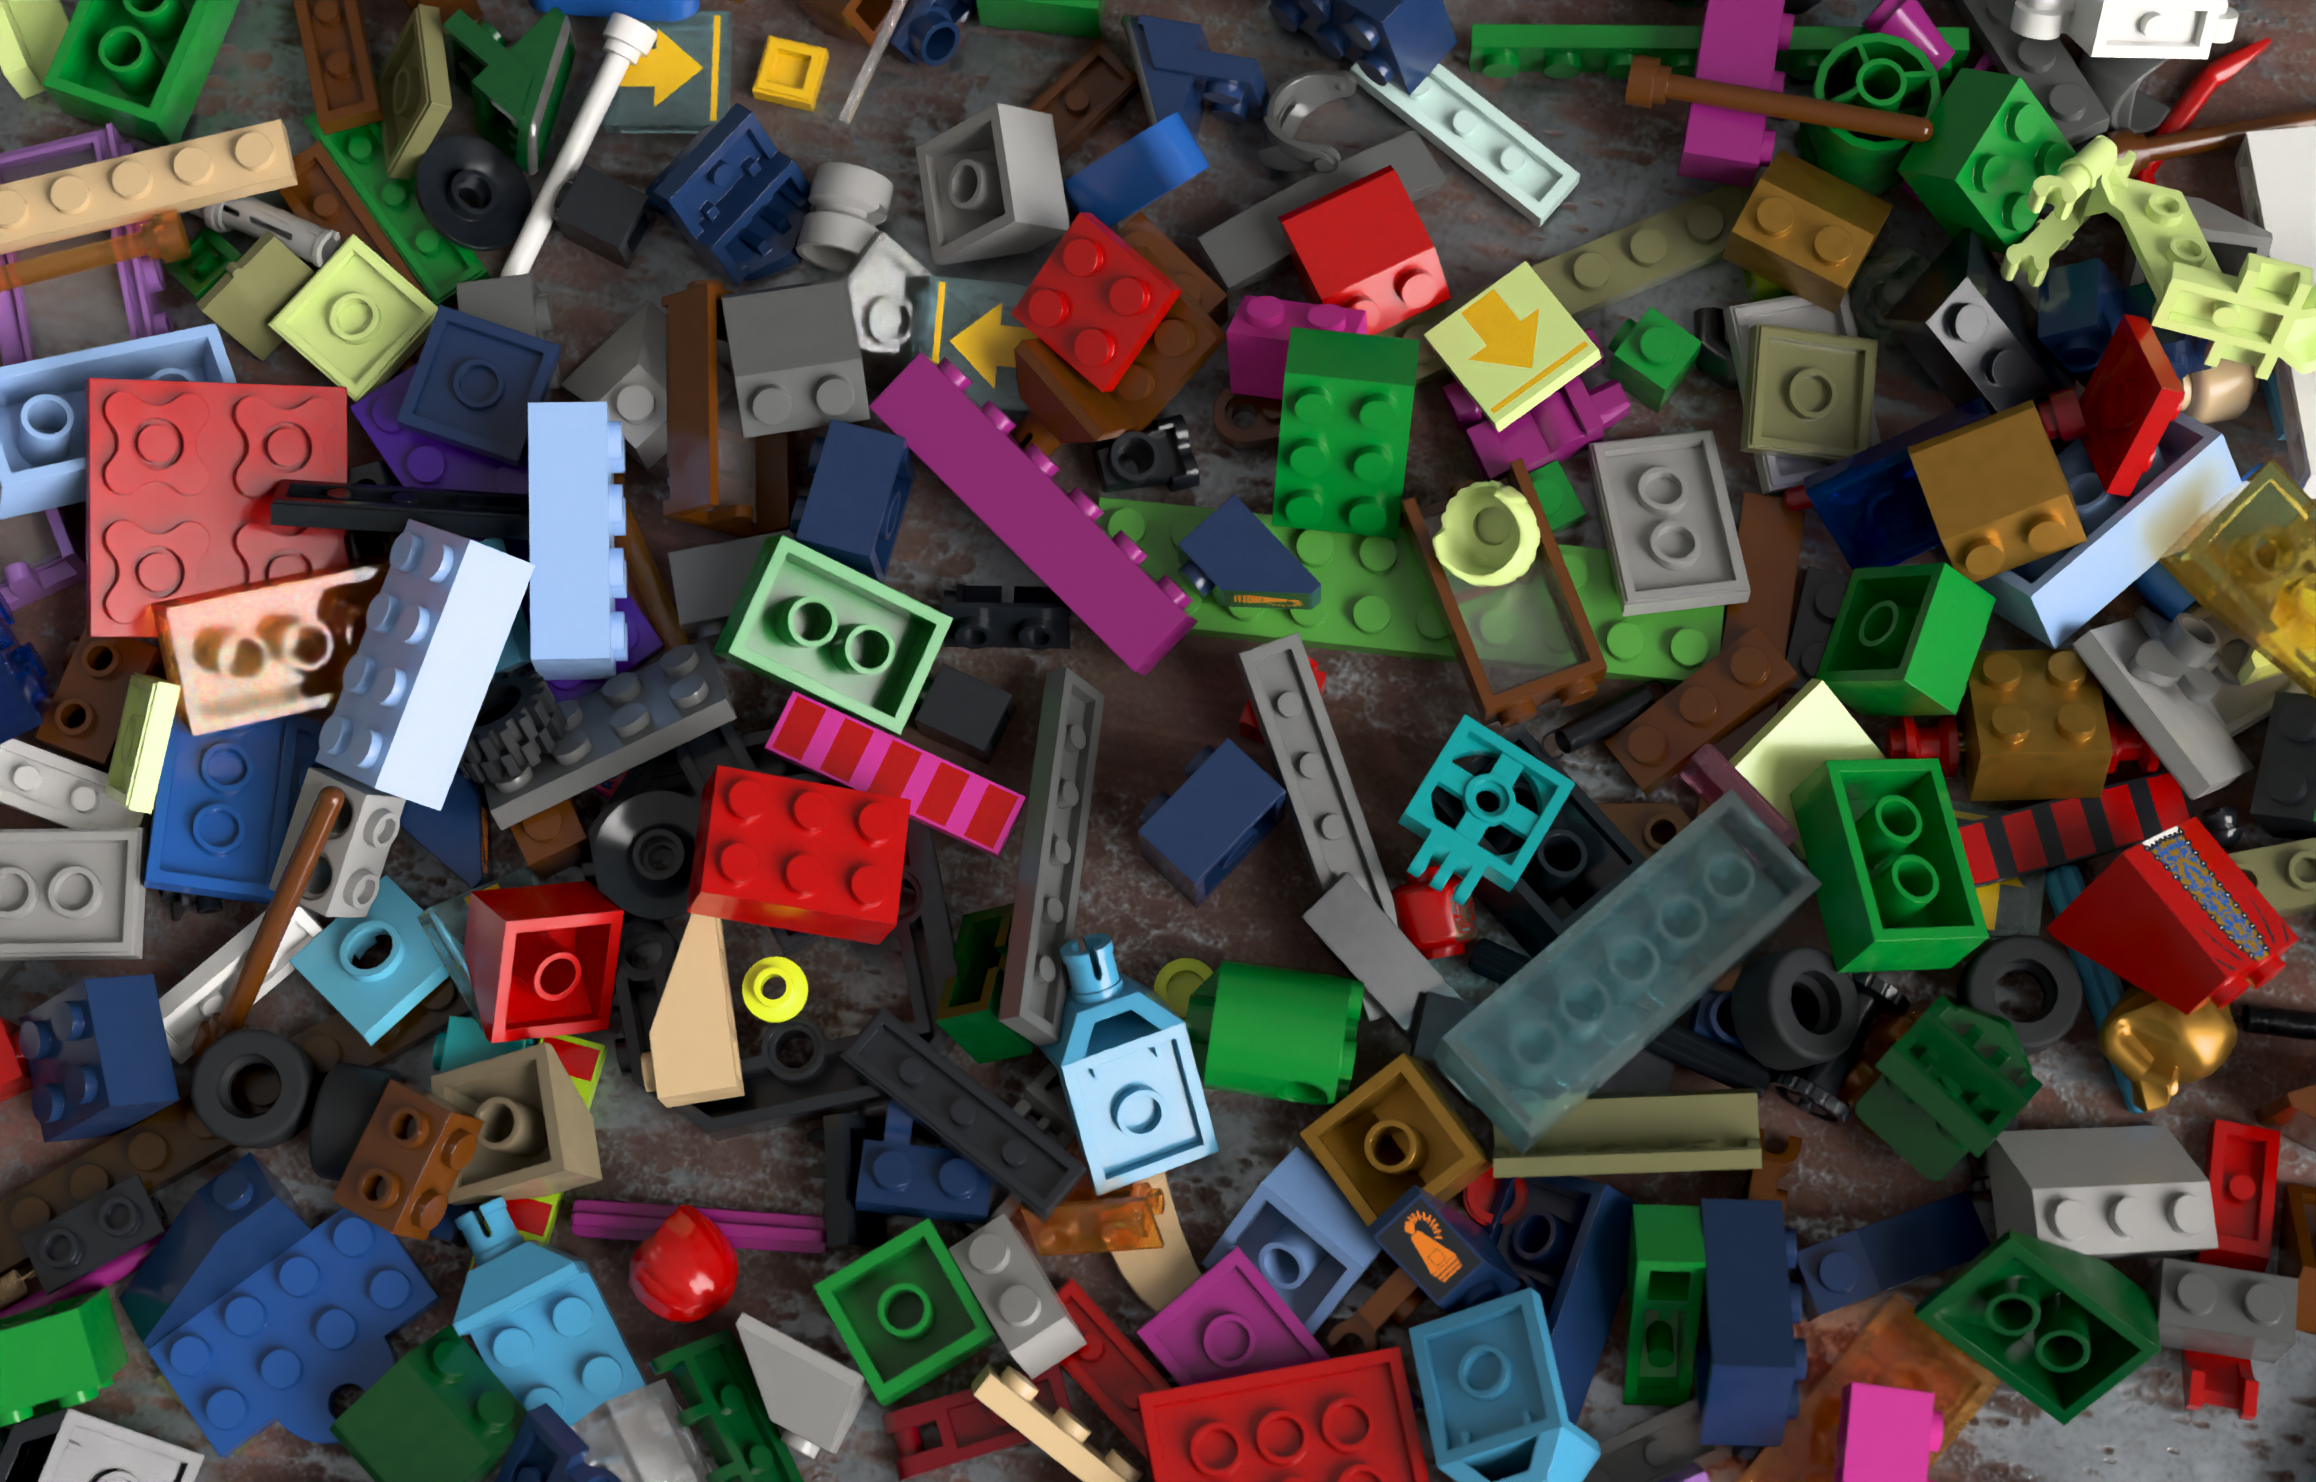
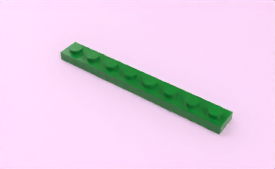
M1472 24L1468 48V71H1482L1484 75L1492 78H1508L1517 75L1519 72H1544L1545 75L1558 79L1572 78L1581 72H1606V75L1612 78L1628 79L1633 57L1635 54L1660 58V65L1672 67L1671 73L1693 77L1701 26ZM1793 26L1788 51L1777 50L1774 70L1791 74L1793 78L1799 80H1815L1820 64L1835 46L1856 35L1871 33L1864 27ZM1936 27L1946 43L1956 51L1937 72L1939 80L1947 79L1951 75H1957L1970 51L1969 27Z

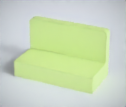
M0 0V66L6 79L23 100L46 91L42 84L70 23L61 0Z

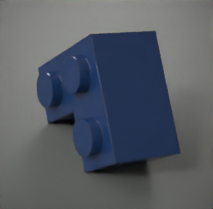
M2099 257L2049 269L2039 286L2037 338L2086 388L2123 315L2129 314L2147 318L2151 324L2152 309L2157 299L2148 282L2125 287ZM2152 326L2179 380L2187 374L2211 369V366L2204 365L2205 347L2208 339Z

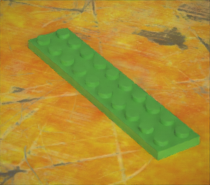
M1108 497L1099 498V507L1104 513L1097 519V522L1112 537L1120 530L1124 531L1148 555L1141 565L1157 581L1167 574L1193 599L1185 609L1198 622L1187 635L1269 643L1299 632L1304 647L1458 663L1404 528H1399L1398 539L1272 526V514L1253 513L1321 583V602L1312 610L1221 606L1209 593L1204 598H1200L1187 586L1177 571L1182 566L1178 559L1177 544L1217 509ZM1557 544L1608 667L1604 676L1605 679L1643 683L1657 680L1664 683V685L1678 686L1720 654L1724 605L1622 617L1608 549ZM1535 559L1534 562L1530 565V567H1534L1537 565ZM1443 568L1453 595L1477 587L1455 577ZM1541 575L1535 577L1532 584L1528 586L1516 584L1458 605L1482 666L1550 673L1577 663Z

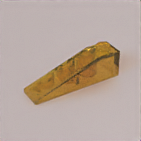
M2270 460L2201 515L2158 561L2205 609L2316 699V503L2274 460Z

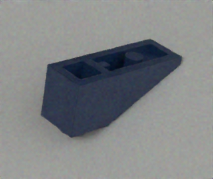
M249 1152L195 1191L120 1295L119 1300L142 1343L150 1349L200 1311L312 1232L287 1187L252 1152Z
M1967 1191L1797 1251L1795 1268L1788 1269V1273L1792 1283H1800L1802 1308L1808 1322L1969 1262L1990 1246V1243L1971 1197L1967 1194Z

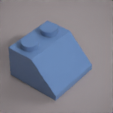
M1296 1147L1260 1183L1201 1264L1208 1269L1234 1246H1238L1310 1334L1314 1336L1384 1249L1372 1238L1367 1230L1368 1226L1330 1174L1299 1147Z

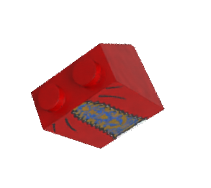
M2196 816L2122 852L2046 928L2056 940L2186 1015L2211 1002L2220 1010L2237 999L2250 986L2256 990L2269 982L2286 967L2280 956L2299 939Z

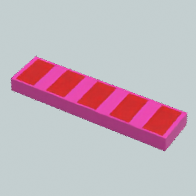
M795 691L792 692L765 746L767 753L843 788L911 799L909 818L998 859L1027 802L1026 797Z

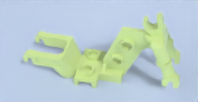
M2104 135L2096 136L2075 157L2065 160L2057 170L2059 172L2055 176H2040L2034 181L2026 203L2029 211L2039 213L2044 203L2052 204L2055 209L2044 220L2040 218L2037 221L2035 230L2022 243L2013 244L2007 249L2000 267L2003 279L2012 281L2016 272L2022 270L2028 275V283L2032 287H2039L2049 268V259L2058 250H2064L2074 238L2072 235L2090 216L2107 212L2120 222L2157 299L2152 309L2151 326L2208 339L2205 347L2204 365L2217 368L2221 358L2255 366V377L2268 380L2278 357L2299 373L2307 374L2316 370V284L2313 286V268L2248 253L2238 277L2222 273L2183 193L2179 190L2127 178L2136 160L2137 153L2129 150L2123 158L2117 159V145Z

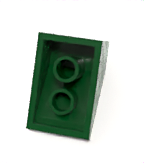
M2011 1229L1914 1307V1316L2063 1425L2070 1422L2162 1350L2156 1301L2152 1295L2106 1261Z

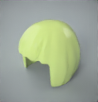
M1494 480L1490 482H1475L1469 487L1460 489L1457 495L1451 498L1446 505V511L1441 516V529L1432 538L1433 548L1436 552L1435 557L1439 559L1441 566L1455 577L1477 587L1500 586L1513 582L1517 577L1523 576L1534 562L1536 550L1540 543V530L1537 526L1535 514L1529 504H1527V499L1514 487L1504 486L1502 483Z

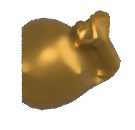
M2132 984L2105 1018L2099 1031V1047L2101 1052L2131 1081L2133 1104L2143 1112H2154L2168 1105L2170 1098L2179 1090V1083L2189 1084L2213 1074L2221 1067L2236 1045L2238 1033L2230 1013L2229 1004L2218 1010L2211 1002L2186 1015Z

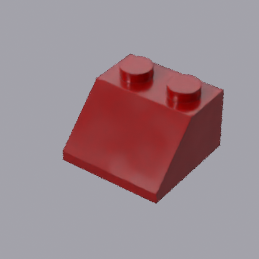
M1391 165L1278 217L1307 303L1319 305L1335 304L1342 308L1366 310L1367 335L1377 334L1451 299L1435 246L1397 172Z
M589 881L470 891L464 956L485 1038L490 1043H500L609 1030L624 910L614 904L610 898Z

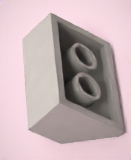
M2166 1125L2002 1131L1986 1149L1997 1239L2011 1229L2103 1261L2180 1257L2219 1248L2210 1181Z

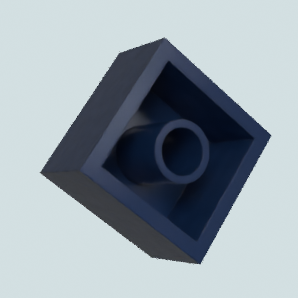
M831 419L826 438L817 436L812 446L808 473L814 474L808 497L800 495L796 500L791 516L790 532L796 534V541L884 584L916 477L907 441L902 436Z
M1229 738L1216 750L1210 745L1204 747L1183 771V774L1188 777L1184 784L1172 796L1165 791L1161 792L1146 806L1138 818L1143 824L1138 830L1141 857L1196 908L1206 900L1285 817V789Z
M153 974L83 979L19 1018L21 1026L19 1044L23 1056L28 1061L33 1086L32 1109L36 1119L40 1122L44 1143L114 1136L180 1100Z

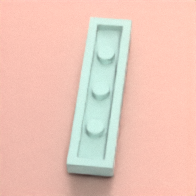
M1357 63L1351 68L1350 73L1356 77L1359 86L1412 128L1416 129L1417 132L1536 226L1540 227L1579 183L1580 173L1440 63L1411 95L1390 83L1386 86L1376 84L1364 74Z

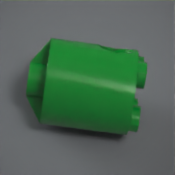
M1880 32L1856 35L1835 46L1820 64L1809 97L1929 119L1941 100V90L1938 73L1923 51L1904 38ZM1800 122L1797 132L1802 160L1872 195L1881 194L1903 181L1904 178L1897 171V168L1914 143L1912 141Z
M1222 959L1221 966L1190 994L1185 1025L1198 1074L1204 1083L1203 1089L1333 1108L1334 1105H1337L1346 1098L1349 1093L1357 1041H1355L1361 1014L1365 982L1355 981L1350 977Z

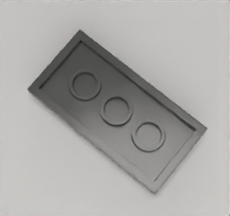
M705 638L693 645L677 646L666 652L659 661L634 673L625 672L609 679L602 688L582 698L559 702L558 704L567 719L568 725L563 727L566 731L563 739L554 740L557 747L551 754L543 752L539 754L541 762L534 767H531L529 763L521 766V774L511 778L509 773L506 772L501 781L493 783L490 782L488 777L485 779L484 787L490 813L502 831L736 719L737 717L717 657L713 653L707 639Z

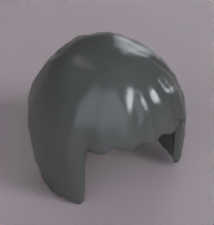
M2085 51L2081 53L2076 65L2110 116L2107 132L2129 128L2134 133H2144L2159 127L2170 109L2163 103L2141 92L2139 87L2149 74L2170 59L2090 57Z

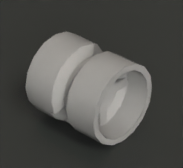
M828 162L816 167L808 201L816 207V210L807 213L803 218L796 246L798 255L818 267L845 274H866L872 272L875 269L882 240L881 232L875 226L883 224L887 219L894 190L892 182L873 170L848 163Z

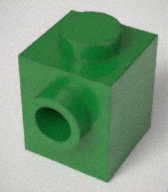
M1650 306L1638 323L1628 318L1610 342L1608 349L1614 355L1607 378L1609 380L1616 378L1623 390L1656 413H1659L1694 367L1702 341Z

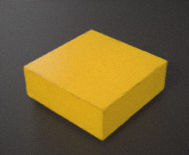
M768 35L752 89L754 98L813 112L829 60L828 50Z

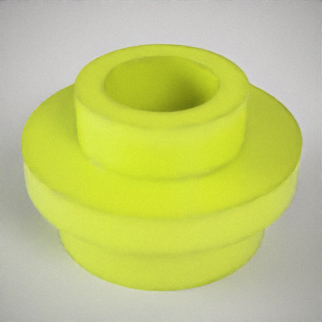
M767 957L756 962L746 973L742 984V996L747 1008L757 1018L771 1023L784 1022L795 1017L804 1007L808 997V982L801 968L793 961L784 957ZM776 977L783 979L786 982V991L780 998L771 1000L764 997L763 986L769 979Z

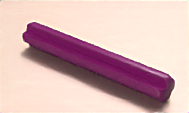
M579 1198L575 1200L571 1212L572 1234L577 1237L644 1242L656 1233L666 1218L680 1205ZM693 1206L715 1222L728 1237L733 1247L737 1249L819 1255L827 1250L826 1228L823 1222V1215Z

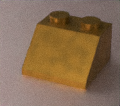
M1781 149L1760 178L1734 225L1722 258L1836 314L1894 205Z
M2033 400L1907 447L1948 557L1954 569L1972 582L1981 581L2087 541L2073 494Z
M1405 1053L1397 1057L1300 1132L1302 1138L1367 1226H1370L1414 1184L1443 1203H1446L1493 1167L1492 1159L1420 1063Z

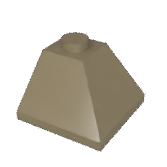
M544 1042L430 1076L432 1093L485 1121L477 1136L476 1151L470 1162L460 1170L448 1195V1204L484 1203L502 1196L504 1200L546 1197L603 1180L593 1117L551 1044Z

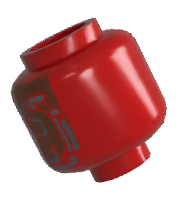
M1441 865L1427 867L1418 878L1406 872L1408 884L1397 886L1391 890L1398 928L1427 960L1466 953L1464 943L1471 941L1478 933L1472 893L1463 907L1451 900L1456 886L1463 880L1461 877L1450 876L1441 892L1429 886Z

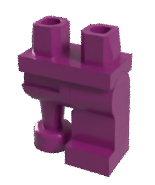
M1591 327L1583 329V331L1599 349L1601 359L1580 374L1605 363L1602 347ZM1579 374L1499 433L1489 420L1482 422L1481 410L1457 380L1441 387V391L1457 428L1461 433L1466 431L1467 449L1483 482H1490L1491 480L1497 481L1506 478L1510 462L1517 459H1523L1526 469L1530 473L1555 460L1561 463L1584 449L1587 451L1589 443L1603 442L1604 430L1615 425L1630 414V403L1620 382L1615 378L1587 391Z

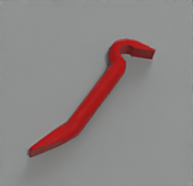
M2266 38L2224 55L2203 67L2195 75L2152 136L2186 131L2217 87L2229 81L2263 53L2271 43V39ZM2164 160L2149 162L2147 169L2140 170L2135 178L2130 179L2156 185L2154 174Z

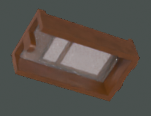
M696 280L688 283L686 290L661 297V306L668 309L666 314L667 468L670 469V477H667V487H670V499L663 500V516L741 539L790 530L791 516L797 500L796 431L744 438L739 418L721 295L733 294L735 292L726 290L725 284L720 281Z
M1522 458L1510 462L1507 477L1497 481L1504 486L1514 487L1527 499V504L1533 510L1537 526L1540 530V543L1536 550L1534 562L1530 565L1529 570L1523 576L1517 577L1515 581L1495 587L1470 585L1447 572L1441 566L1439 559L1435 557L1436 552L1433 548L1432 538L1441 529V516L1446 511V505L1451 498L1457 495L1460 489L1473 484L1474 481L1472 479L1453 485L1449 489L1448 499L1419 509L1415 498L1412 497L1402 501L1400 521L1405 533L1409 537L1483 726L1499 721L1501 728L1512 727L1518 722L1523 723L1536 716L1537 711L1535 707L1559 699L1562 706H1568L1588 699L1598 692L1595 685L1603 682L1608 668Z

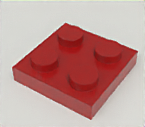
M1079 212L1011 315L1101 392H1110L1115 389L1183 290L1091 212Z
M2129 314L2123 315L2079 399L2089 435L2080 438L2105 492L2130 497L2141 474L2146 473L2151 467L2155 456V449L2168 424L2178 417L2186 393L2148 319Z

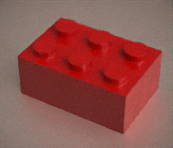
M717 765L702 790L686 913L879 945L897 925L911 799Z

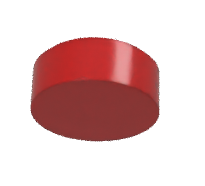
M1493 1167L1462 1190V1203L1466 1213L1475 1223L1483 1227L1487 1223L1492 1222L1494 1214L1489 1212L1502 1179L1494 1178ZM1516 1177L1513 1185L1515 1200L1512 1207L1503 1214L1500 1223L1503 1224L1502 1227L1517 1221L1527 1207V1184L1518 1177Z

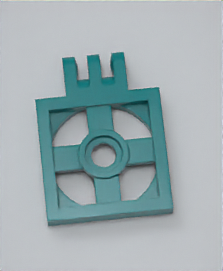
M1465 714L1397 822L1425 840L1406 872L1418 878L1427 869L1430 859L1437 862L1441 866L1429 886L1441 892L1452 873L1461 877L1463 880L1456 886L1451 900L1462 907L1481 876L1510 892L1576 783ZM1473 755L1498 759L1489 774H1481L1476 777L1452 762L1456 759ZM1520 774L1527 780L1534 792L1538 805V815L1516 802L1512 786ZM1436 785L1462 801L1465 814L1455 830L1435 817L1431 795ZM1481 791L1494 793L1499 799V809L1495 812L1483 811L1477 805L1476 795ZM1497 825L1505 827L1525 840L1522 847L1517 851L1499 856L1493 855L1477 844L1488 826L1494 827Z

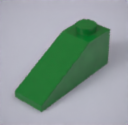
M1633 1204L1627 1263L1622 1386L1623 1404L1679 1406L1690 1401L1706 1267L1700 1206Z

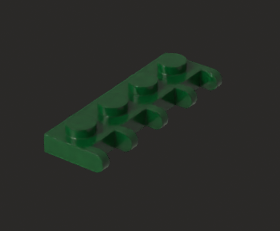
M729 1328L669 1351L649 1362L655 1375L672 1370L690 1407L675 1417L681 1429L697 1423L719 1467L705 1476L707 1482H804L786 1444L780 1441L781 1434L775 1422L769 1418L762 1395Z

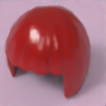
M682 1204L666 1218L656 1233L645 1240L635 1251L629 1265L630 1276L627 1284L636 1299L655 1315L667 1321L684 1323L697 1321L722 1309L733 1296L739 1274L737 1253L728 1237L715 1222L690 1204Z

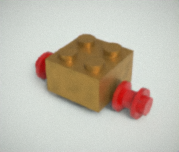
M2074 649L1978 651L1966 684V691L1956 713L1957 723L1954 715H1941L1936 727H1917L1912 716H1899L1897 728H1888L1885 739L1886 759L1939 758L1944 778H1955L1959 758H1963L1970 801L2100 798L2106 775L2114 773L2119 761H2137L2142 773H2155L2160 760L2131 722H2117L2112 710H2105L2100 682Z

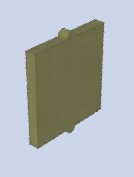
M269 230L237 262H230L227 265V273L196 304L203 313L262 362L284 341L268 325L269 322L316 274L314 270Z

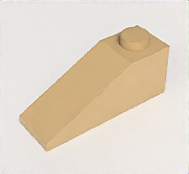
M691 914L649 1032L651 1052L641 1054L642 1073L646 1091H657V1098L666 1108L745 1096L721 918Z

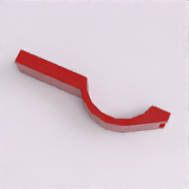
M2215 1119L2208 1128L2204 1175L2210 1181L2219 1248L2196 1253L2194 1263L2264 1273L2270 1260L2281 1131ZM2181 1349L2184 1408L2198 1411L2202 1404L2238 1410V1419L2252 1421L2256 1418L2259 1381L2254 1379L2251 1360Z

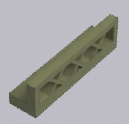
M1757 1088L1585 1094L1574 1096L1493 1098L1494 1178L1762 1169Z

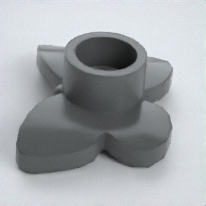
M2141 605L2134 615L2151 640L2145 642L2132 656L2128 664L2129 673L2139 680L2161 687H2170L2176 683L2188 700L2197 705L2207 704L2220 689L2218 680L2211 673L2222 659L2217 652L2221 646L2219 636L2206 622L2192 614L2179 613L2172 622H2169Z

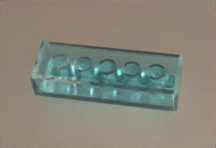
M1730 789L1441 1038L1433 1057L1523 1155L1805 908L1822 884L1747 804Z

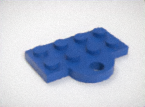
M178 638L171 682L181 686L155 796L143 880L144 888L269 905L274 891L268 888L308 768L331 769L315 761L320 749L319 736L324 724L300 716L307 656L192 638Z
M343 1207L314 1228L312 1232L147 1351L220 1457L228 1458L235 1450L254 1436H258L274 1424L276 1420L292 1434L302 1439L319 1444L338 1445L341 1444L340 1441L329 1430L338 1419L334 1411V1401L337 1394L343 1388L351 1385H358L366 1392L398 1361L396 1351L389 1338L440 1302L442 1298L398 1235L389 1233Z

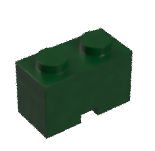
M1014 903L963 915L952 955L959 963L957 975L946 978L935 1017V1022L978 1064L1031 1054L1034 1047L1033 1042L998 1021Z

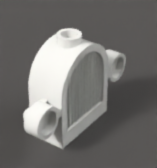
M2016 0L2010 28L2021 36L2039 40H2052L2058 38L2060 33L2068 34L2090 57L2208 59L2212 43H2227L2233 40L2239 13L2228 6V0Z

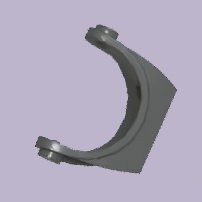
M1347 70L1311 71L1292 77L1281 84L1270 96L1267 116L1264 117L1262 123L1265 136L1263 143L1258 146L1257 150L1262 165L1290 172L1315 171L1328 173L1336 170L1339 167L1341 155L1335 148L1328 145L1300 142L1293 139L1299 124L1316 108L1329 101L1352 96L1356 91V77Z

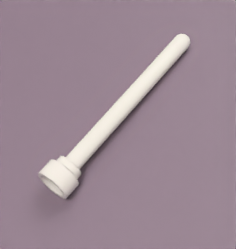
M613 12L602 34L606 39L603 50L607 55L501 271L500 277L529 273L555 220L554 204L560 189L569 179L574 180L629 65L636 66L640 57L647 58L655 42L657 33L645 24L624 14Z

